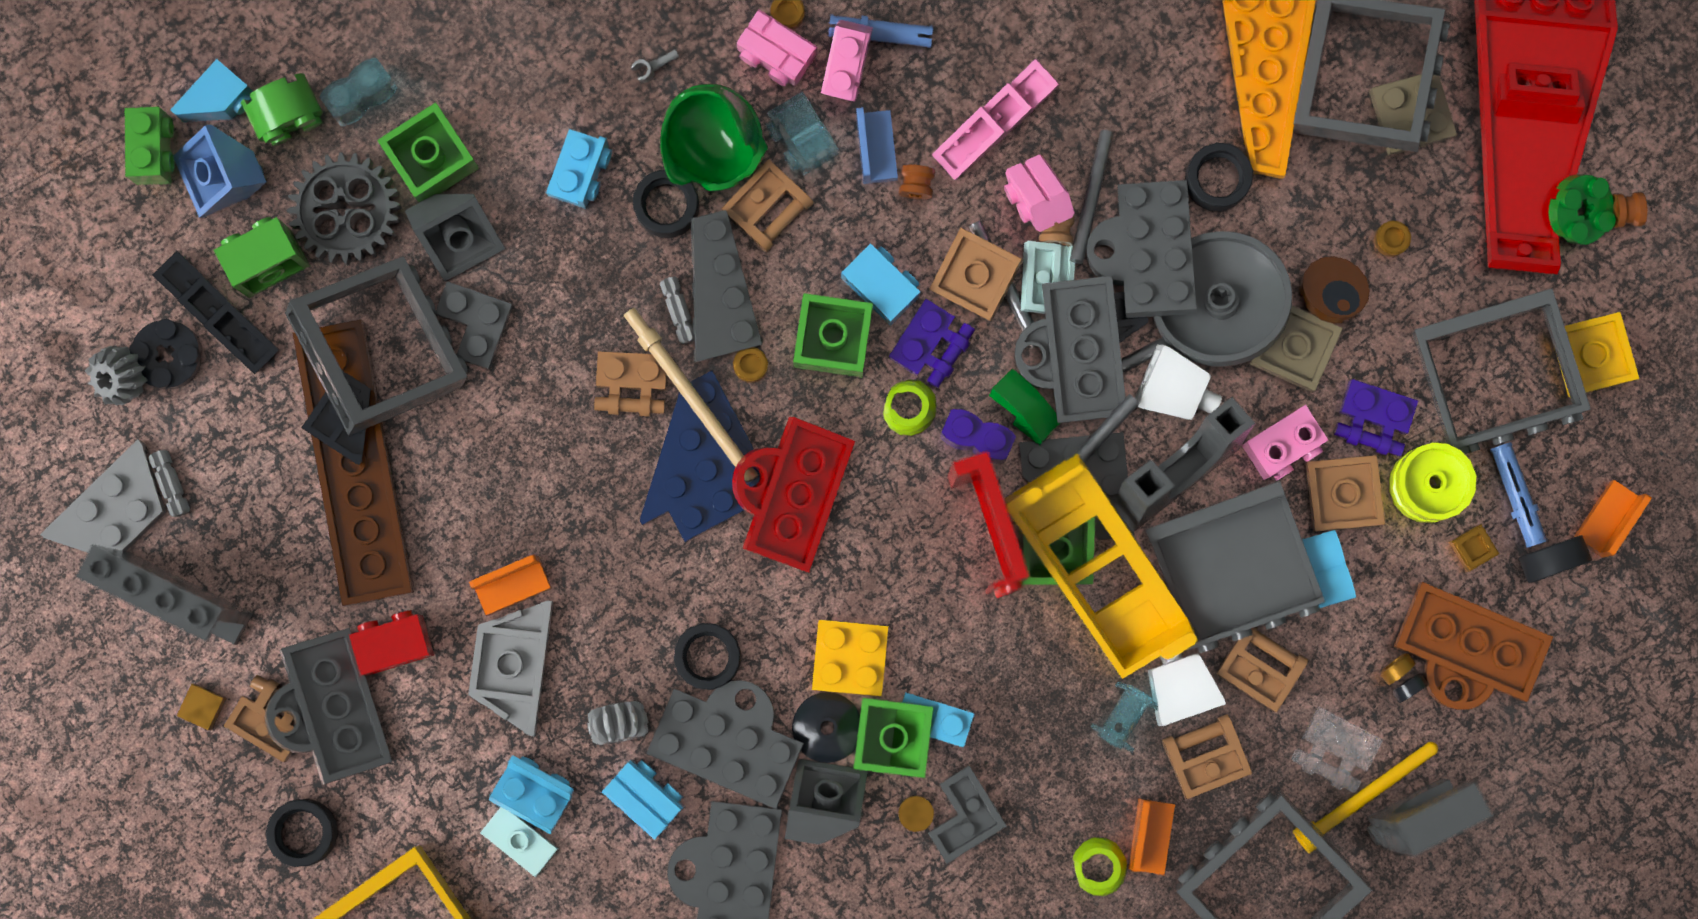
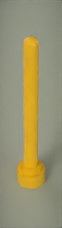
M1435 742L1426 743L1316 823L1311 822L1324 835L1436 755L1438 745ZM1297 827L1292 830L1294 836L1307 853L1310 854L1317 849Z

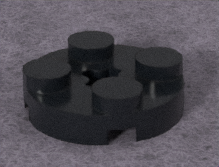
M161 319L146 325L138 332L129 347L130 354H138L137 362L139 366L145 367L141 371L142 375L147 379L145 383L155 388L179 389L190 383L196 377L201 367L202 345L199 338L187 326L169 319ZM172 346L174 348L171 354L173 361L170 363L165 360L160 362L158 359L161 355L159 351L163 347L168 349Z

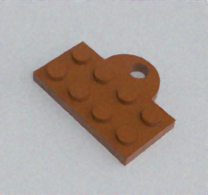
M1419 582L1394 647L1426 660L1423 675L1429 684L1426 688L1434 700L1447 708L1467 710L1484 703L1494 690L1520 701L1528 702L1553 636L1427 583ZM1452 680L1459 682L1463 690L1461 697L1456 701L1448 699L1445 694V686Z

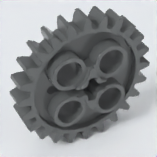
M339 152L337 162H334L329 155H325V165L322 167L316 161H312L315 171L311 174L308 171L302 170L301 173L306 179L305 182H293V185L299 190V194L288 195V198L296 203V206L288 208L287 213L297 217L289 223V226L292 229H301L295 235V238L299 242L307 240L304 249L308 252L317 248L315 256L319 260L325 258L329 253V262L333 265L337 263L339 256L342 257L343 263L347 266H350L352 256H355L360 263H364V253L367 251L373 257H376L377 253L374 247L377 244L384 248L388 247L383 237L385 235L396 236V233L390 228V224L401 222L397 216L393 215V212L401 210L402 206L400 203L392 201L400 193L397 189H388L393 184V179L390 176L382 178L385 172L382 166L372 170L373 161L370 158H367L360 164V157L357 153L352 155L350 162L347 161L343 152ZM360 184H368L369 191L367 195L363 198H354L355 188ZM325 186H334L332 197L328 200H320L319 193L321 189ZM347 202L353 209H346L345 215L342 216L336 209H343L344 203ZM375 205L374 210L355 209ZM315 208L335 209L314 213ZM364 217L369 218V228L365 232H356V222ZM330 219L335 220L333 232L326 235L321 234L320 229L323 222Z

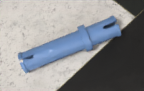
M832 14L830 16V24L836 25L839 20H845L873 27L870 39L872 41L931 48V38L918 37V34L932 35L933 26L931 25L923 26L868 20V16H861V19L834 16ZM829 27L828 37L834 36L835 28Z
M1512 442L1490 449L1514 511L1511 512V516L1513 519H1517L1526 548L1548 541L1537 511L1540 509L1538 504H1534L1524 475L1514 453Z

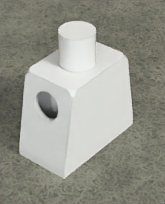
M1157 344L1135 399L1140 403L1137 408L1192 420L1197 408L1209 414L1220 406L1222 396L1206 389L1211 377L1208 372L1170 347Z
M1180 653L1172 659H1165L1161 655L1160 658L1163 665L1148 670L1158 726H1165L1226 704L1224 697L1198 653L1182 657Z

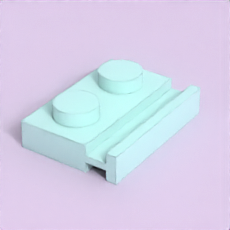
M1027 241L1024 243L1020 311L1045 314L1042 284L1074 280L1075 263L1070 261L1073 246H1062L1061 244Z

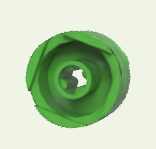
M294 74L297 81L288 83L285 77L273 81L250 93L251 102L245 99L241 101L243 109L260 142H271L272 146H277L292 138L290 132L302 128L305 132L322 124L320 116L323 114V111L305 74Z

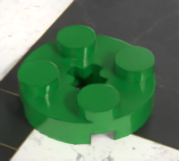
M1576 174L1565 178L1557 186L1556 189L1560 190L1557 193L1556 199H1551L1549 220L1553 231L1558 236L1564 237L1567 242L1573 244H1590L1600 239L1605 232L1613 229L1616 222L1614 200L1606 179L1592 175ZM1581 201L1585 204L1584 215H1578V209L1582 207Z

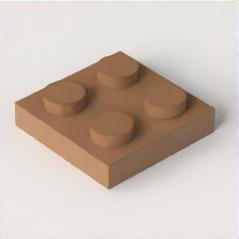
M960 227L929 290L989 321H993L1024 259Z
M1377 455L1305 463L1313 532L1385 525Z

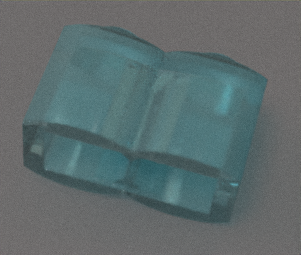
M372 58L358 64L351 71L348 78H341L330 83L322 91L319 98L340 126H347L361 119L369 107L378 106L389 100L398 87L379 60Z
M803 92L767 112L769 122L765 126L775 142L781 140L787 151L783 155L793 171L799 169L804 176L839 155L834 140Z

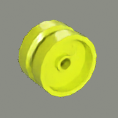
M1429 443L1407 452L1395 463L1389 476V492L1394 505L1404 516L1416 522L1435 523L1459 515L1470 505L1476 492V473L1471 461L1461 450L1447 443ZM1432 478L1436 482V486L1433 487L1429 484V479Z

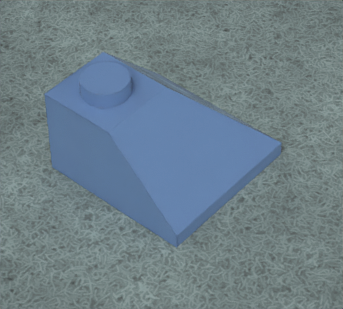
M205 125L173 155L199 218L206 217L251 197L266 183L262 167L258 164L254 152L213 125Z

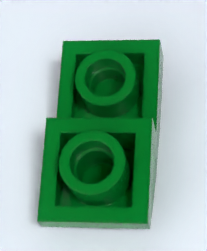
M1013 368L992 388L989 397L1016 416L1013 425L1039 445L1061 424L1057 423L1056 412L1045 398Z

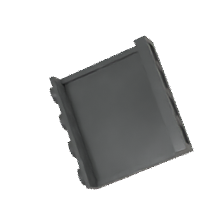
M1280 481L1145 530L1153 546L1167 587L1191 622L1197 637L1196 643L1189 650L1198 648L1199 653L1219 647L1217 640L1231 636L1233 642L1253 635L1251 630L1253 627L1265 624L1268 630L1287 623L1285 616L1296 612L1299 613L1300 618L1321 611L1319 604L1325 602Z
M92 544L76 575V578L205 642L208 641L212 633L237 645L253 613L127 551Z

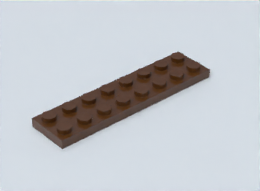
M359 319L319 327L341 370L371 389L369 407L378 404L364 321ZM294 332L293 339L307 416L309 417L324 395L325 390ZM380 422L366 428L363 458L360 465H357L311 435L342 606L346 607L414 593L383 423Z

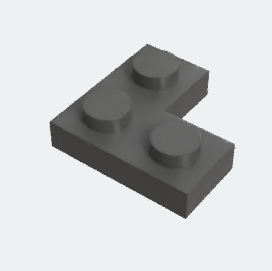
M447 281L436 309V315L467 326L456 355L461 356L467 363L490 370L514 306L511 303Z
M969 765L939 783L957 812V815L928 832L946 863L951 862L1007 827Z

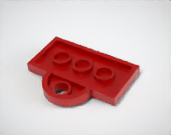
M789 417L778 448H757L744 455L736 465L732 478L733 493L737 502L745 511L754 515L742 549L809 573L855 441L796 417ZM754 466L760 473V480L755 486L750 487L746 484L744 475L748 468Z

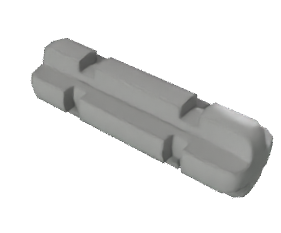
M675 276L660 281L663 295L667 296L665 301L673 325L677 327L676 334L679 342L687 344L695 341L693 325L690 324L692 319L684 295L680 294L681 287L678 278Z
M159 450L149 455V460L152 468L157 470L155 476L163 498L169 502L166 504L169 514L172 517L185 515L190 511L186 498H182L184 492L175 468H172L170 465L173 462L167 450Z

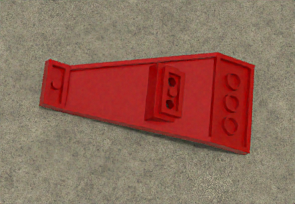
M1474 0L1488 268L1558 274L1561 268L1560 236L1551 227L1549 204L1551 199H1556L1557 193L1560 190L1556 188L1560 182L1578 173L1618 30L1615 0Z

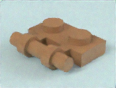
M598 351L596 387L610 389L609 397H595L594 410L608 411V415H619L620 412L639 413V416L650 417L651 413H665V400H653L652 390L666 391L667 374L652 354ZM621 389L641 390L640 399L621 398Z
M256 675L250 684L251 688L260 692L256 701L242 696L224 727L280 761L287 762L293 752L278 746L270 737L265 725L266 707L271 697L280 689L281 684L273 679L267 681L261 676ZM285 712L283 717L278 715L275 717V726L278 730L289 732L293 729L294 718L289 713Z

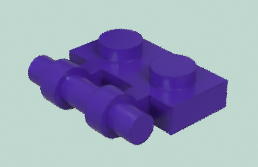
M925 299L888 358L917 377L926 365L933 370L927 382L939 388L943 380L951 376L954 371L952 366L960 353L967 351L971 344L969 339L975 332V329L963 323L957 333L951 331L948 328L955 319V316ZM942 339L950 345L941 359H938L932 353Z
M1351 379L1349 380L1339 413L1352 417L1350 426L1337 422L1333 435L1345 438L1346 443L1355 446L1360 443L1375 448L1376 453L1385 456L1390 453L1401 457L1405 444L1393 440L1394 431L1404 435L1409 433L1418 400ZM1364 422L1382 427L1380 435L1364 431Z

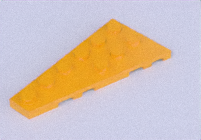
M1222 0L1246 156L1250 160L1253 174L1283 179L1286 175L1294 128L1293 123L1316 0Z

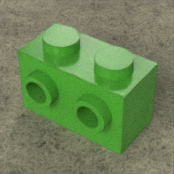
M160 107L125 108V177L136 185L171 184V172L174 171V156L171 151L174 124L172 118Z

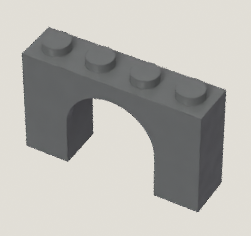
M1231 397L1206 416L1193 437L1159 466L1151 459L1126 478L1112 505L1133 531H1136L1237 452L1256 423L1237 401Z
M1441 778L1367 816L1371 824L1367 827V830L1376 846L1382 845L1384 849L1415 857L1493 815L1476 782L1466 781L1454 788L1449 779Z

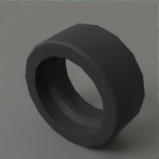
M1217 142L1204 146L1193 156L1185 172L1188 195L1198 206L1208 211L1221 212L1234 208L1245 198L1252 185L1253 169L1249 158L1241 149L1228 143ZM1215 157L1231 161L1239 174V182L1236 189L1224 197H1215L1206 193L1198 179L1201 166L1207 160Z
M657 170L647 174L638 183L633 194V209L640 225L648 233L659 238H674L686 233L691 228V219L698 217L699 197L692 182L686 185H676L668 179L665 170ZM662 184H671L678 187L684 193L687 200V208L684 215L678 221L670 224L654 221L646 209V199L649 193L655 187Z
M1579 535L1521 556L1519 561L1530 584L1592 561L1583 535Z
M701 623L690 627L680 636L674 648V663L678 674L687 684L698 689L714 690L724 686L735 677L741 665V650L737 639L729 630L717 624ZM703 636H714L720 639L726 645L728 651V663L725 669L713 677H701L695 674L687 661V651L691 643Z
M311 799L292 800L281 805L269 818L266 828L267 845L272 855L283 864L293 867L310 866L325 859L333 850L338 836L337 822L331 810L321 802ZM296 812L311 813L322 825L323 835L321 842L315 850L309 853L298 854L292 852L285 846L282 840L281 830L283 823L290 815Z

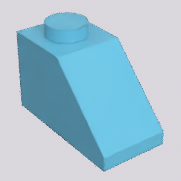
M216 59L170 111L183 122L233 119L237 114L241 115L245 112L241 101L245 99L251 102L252 99L249 94L253 91Z
M905 692L902 703L933 707L931 738L964 748L974 713Z

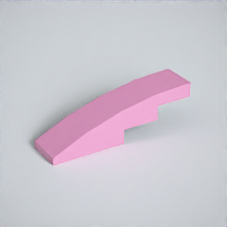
M1035 59L1011 83L1005 85L984 107H980L932 156L954 180L958 179L1008 135L1061 84Z

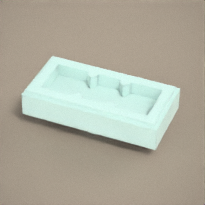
M502 807L499 808L480 832L534 877L540 873L559 849L523 819Z

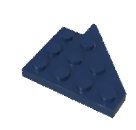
M713 371L691 381L692 386L743 455L754 450ZM680 392L640 522L644 526L669 512L686 543L745 510L739 505L733 493L732 478L736 467ZM754 466L753 468L759 476L747 484L750 487L755 486L760 480V473Z

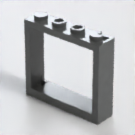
M1318 0L1293 123L1294 133L1419 152L1420 141L1427 142L1431 122L1424 121L1427 108L1434 109L1437 88L1431 87L1433 75L1440 76L1444 55L1437 54L1439 43H1446L1450 22L1444 21L1445 9L1384 0ZM1332 11L1431 25L1411 131L1312 116Z
M404 256L289 301L285 312L348 436L461 389L468 377L465 361L461 356L455 354L451 346L452 339L448 329L444 325H440L435 316L436 309L430 296L424 295L419 285L420 278L415 267L409 266ZM395 277L446 375L362 410L311 310Z
M1552 288L1418 328L1412 333L1446 443L1461 450L1464 454L1480 450L1478 443L1492 440L1494 446L1515 440L1513 433L1527 430L1528 436L1549 430L1547 423L1561 419L1563 425L1583 420L1582 413L1591 409ZM1542 309L1572 404L1458 438L1428 343Z
M1279 790L1275 795L1270 792L1264 799L1262 798L1255 805L1258 811L1249 819L1243 816L1229 829L1232 835L1223 843L1217 840L1210 845L1203 853L1205 859L1197 867L1191 864L1185 868V871L1177 878L1180 882L1177 884L1176 891L1202 919H1220L1194 890L1280 811L1350 882L1310 919H1342L1372 892L1370 883L1293 802Z

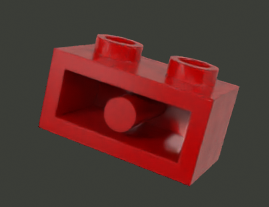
M412 610L392 615V622L379 625L378 620L358 625V632L349 634L360 676H369L434 656L423 615H413Z

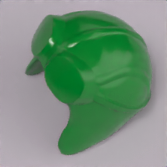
M719 84L692 86L682 91L672 100L665 114L660 135L662 161L666 175L672 183L686 185L692 181L700 183L707 191H719L734 187L742 179L749 178L762 162L768 146L762 136V127L758 115L748 100L735 90Z

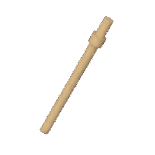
M635 308L630 309L624 314V317L639 336L637 341L645 351L649 350L736 467L744 456L663 347L661 344L662 338L655 328L650 329ZM750 467L746 470L744 479L748 484L759 475L753 467Z

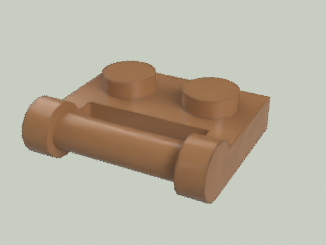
M768 159L721 210H727L728 218L767 253L774 246L772 242L803 209L807 211L814 202ZM788 193L794 200L761 232L756 227L757 223Z
M1258 626L1251 628L1253 635L1237 640L1215 674L1268 709L1277 712L1306 667L1309 659L1300 653L1298 655L1293 654L1257 631ZM1249 642L1288 666L1289 669L1284 676L1245 651Z
M1228 714L1218 717L1215 723L1177 738L1169 736L1162 739L1163 747L1171 762L1185 799L1253 774ZM1224 735L1227 742L1226 745L1191 759L1182 760L1180 751Z

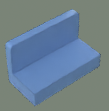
M863 107L856 108L863 184L897 181L898 175L891 111L864 113Z

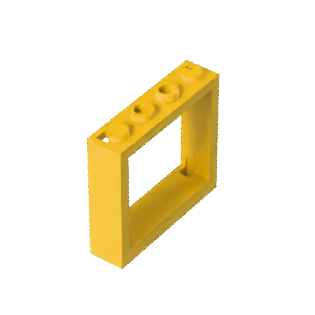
M419 845L412 848L313 919H341L416 865L419 866L454 919L471 918L424 849Z

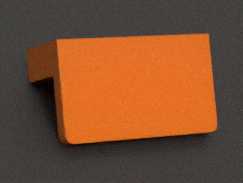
M1616 480L1610 481L1574 537L1583 535L1588 549L1601 558L1614 556L1652 497L1647 494L1637 495Z
M535 554L469 581L471 589H474L477 593L486 616L552 589L540 558Z
M1138 799L1128 869L1135 872L1142 871L1165 875L1175 804Z

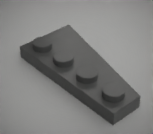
M727 210L692 218L691 255L693 265L692 298H694L693 333H695V363L762 345Z

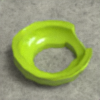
M908 379L898 382L891 387L886 398L883 411L884 420L889 428L899 435L912 436L922 433L931 425L935 418L937 408L936 396L931 388L920 380ZM911 392L918 395L922 401V410L919 415L911 419L899 416L892 409V401L897 393Z
M1093 837L1083 842L1075 851L1072 858L1074 860L1075 873L1078 884L1084 891L1095 896H1107L1116 892L1124 883L1127 874V860L1123 851L1114 841L1107 838ZM1095 854L1106 855L1113 863L1111 877L1103 882L1086 879L1082 872V863Z

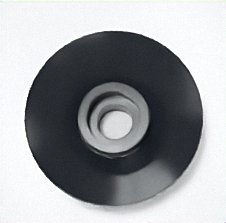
M831 692L815 694L807 698L798 707L792 723L793 737L795 740L804 743L801 752L810 759L823 763L840 761L849 756L857 746L860 714L855 705L842 695ZM824 721H831L834 725V731L829 735L823 734L820 730V725Z

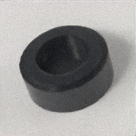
M1419 673L1393 689L1392 694L1398 703H1401L1423 690L1429 684L1424 676Z

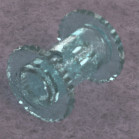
M1117 682L1115 686L1123 691L1121 697L1102 728L1094 723L1090 727L1098 733L1097 736L1109 744L1131 753L1135 749L1126 743L1147 707L1158 711V704L1136 687ZM1117 723L1122 725V730L1119 733L1115 731Z

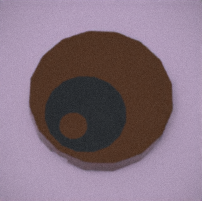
M1332 256L1322 257L1310 264L1301 277L1299 292L1300 296H1303L1306 302L1305 306L1311 314L1322 321L1336 324L1358 317L1368 303L1370 288L1366 276L1358 266L1347 259Z

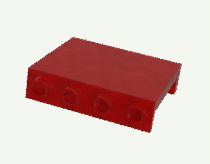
M988 451L953 462L947 475L951 489L973 483L1004 577L1003 580L988 586L985 589L986 595L994 592L996 598L1015 593L1023 587L1022 582L1029 577Z

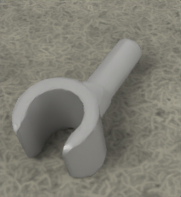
M673 50L649 63L639 59L632 64L631 69L636 71L643 66H647V73L637 79L640 82L647 83L653 79L656 70L675 60L679 55L676 50Z

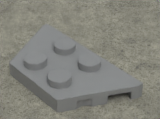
M137 439L40 535L45 539L87 553L92 544L127 551L166 513L162 497L158 494L156 488L157 481L154 471L150 469L145 453L147 451L145 444Z
M553 601L541 602L538 605L479 624L477 627L468 695L491 709L504 720L521 729L528 736H536Z

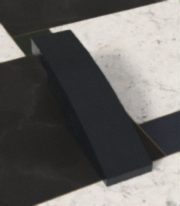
M178 250L152 274L157 281L178 299L177 301L203 324V327L254 375L279 351Z

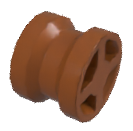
M903 165L901 175L904 177L903 184L899 186V195L919 200L932 199L933 189L930 187V183L935 178V169L923 165Z
M1634 192L1631 196H1624L1622 193L1612 194L1614 215L1616 217L1614 228H1622L1626 224H1632L1635 227L1645 225L1648 208L1643 192Z

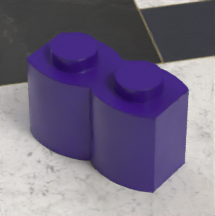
M951 409L940 438L953 448L972 450L976 455L988 451L991 463L1002 464L1005 463L1016 436L1003 425L991 422L983 423L979 417L969 411Z

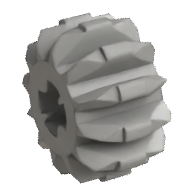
M108 346L88 359L90 366L85 372L90 376L91 380L87 384L94 387V397H102L105 405H124L144 392L142 386L147 382V379L142 375L141 371L145 367L139 366L137 362L138 354H130L127 346Z
M637 701L605 705L593 709L587 714L589 734H591L592 742L598 745L629 741L643 737L648 733L647 712H645L643 704Z

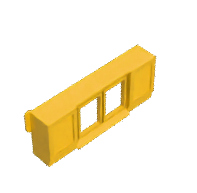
M1076 454L1067 461H1063L1005 498L1008 513L1012 516L1122 679L1161 655L1165 659H1172L1196 643L1197 637L1191 622L1079 454ZM1097 515L1116 545L1068 574L1049 544ZM1124 555L1142 584L1094 612L1076 583Z

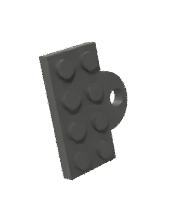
M1187 180L1117 184L1119 216L1102 221L1093 229L1088 238L1087 260L1091 270L1097 277L1112 276L1113 285L1124 286L1126 318L1196 314ZM1108 245L1114 250V254L1110 258L1101 259L1095 255L1094 251L1098 246Z
M1112 276L1042 284L1046 319L1030 324L1020 334L1015 346L1017 368L1021 375L1031 384L1040 388L1054 389L1057 423L1108 418L1126 398ZM1031 345L1039 347L1043 354L1042 361L1036 366H1029L1022 359L1023 350Z
M350 628L281 648V657L290 683L281 687L271 697L265 711L266 729L278 746L294 753L312 751L322 785L393 762L366 677L360 676L349 637V634H351ZM286 712L294 718L295 723L291 731L282 732L275 726L277 714Z
M738 680L730 681L724 686L716 688L706 702L674 689L646 754L777 809L804 743L772 730L775 711L768 694L753 683ZM745 689L751 690L756 697L755 705L749 710H742L736 702L738 693Z
M711 801L707 836L693 837L679 845L673 852L667 869L668 882L673 893L685 904L698 908L697 919H769L782 809ZM684 859L693 862L696 868L694 877L689 880L679 878L675 870L677 863Z

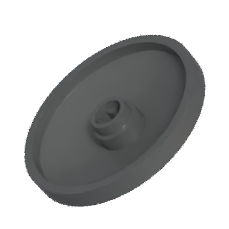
M1217 231L1191 238L1196 314L1154 316L1156 327L1162 338L1174 351L1193 362L1207 366L1226 367L1253 360L1275 344L1289 321L1292 308V288L1288 272L1274 251L1261 241L1237 232Z

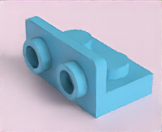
M569 129L546 191L547 196L585 209L588 206L589 200L594 202L601 184L597 181L601 168L606 169L612 155V150L608 149L609 143L607 138L599 136L598 139Z
M512 755L506 770L489 796V801L551 834L571 801L574 789L570 787L569 781L564 777L554 773L550 776L539 770L538 764L533 760L523 756L519 759Z

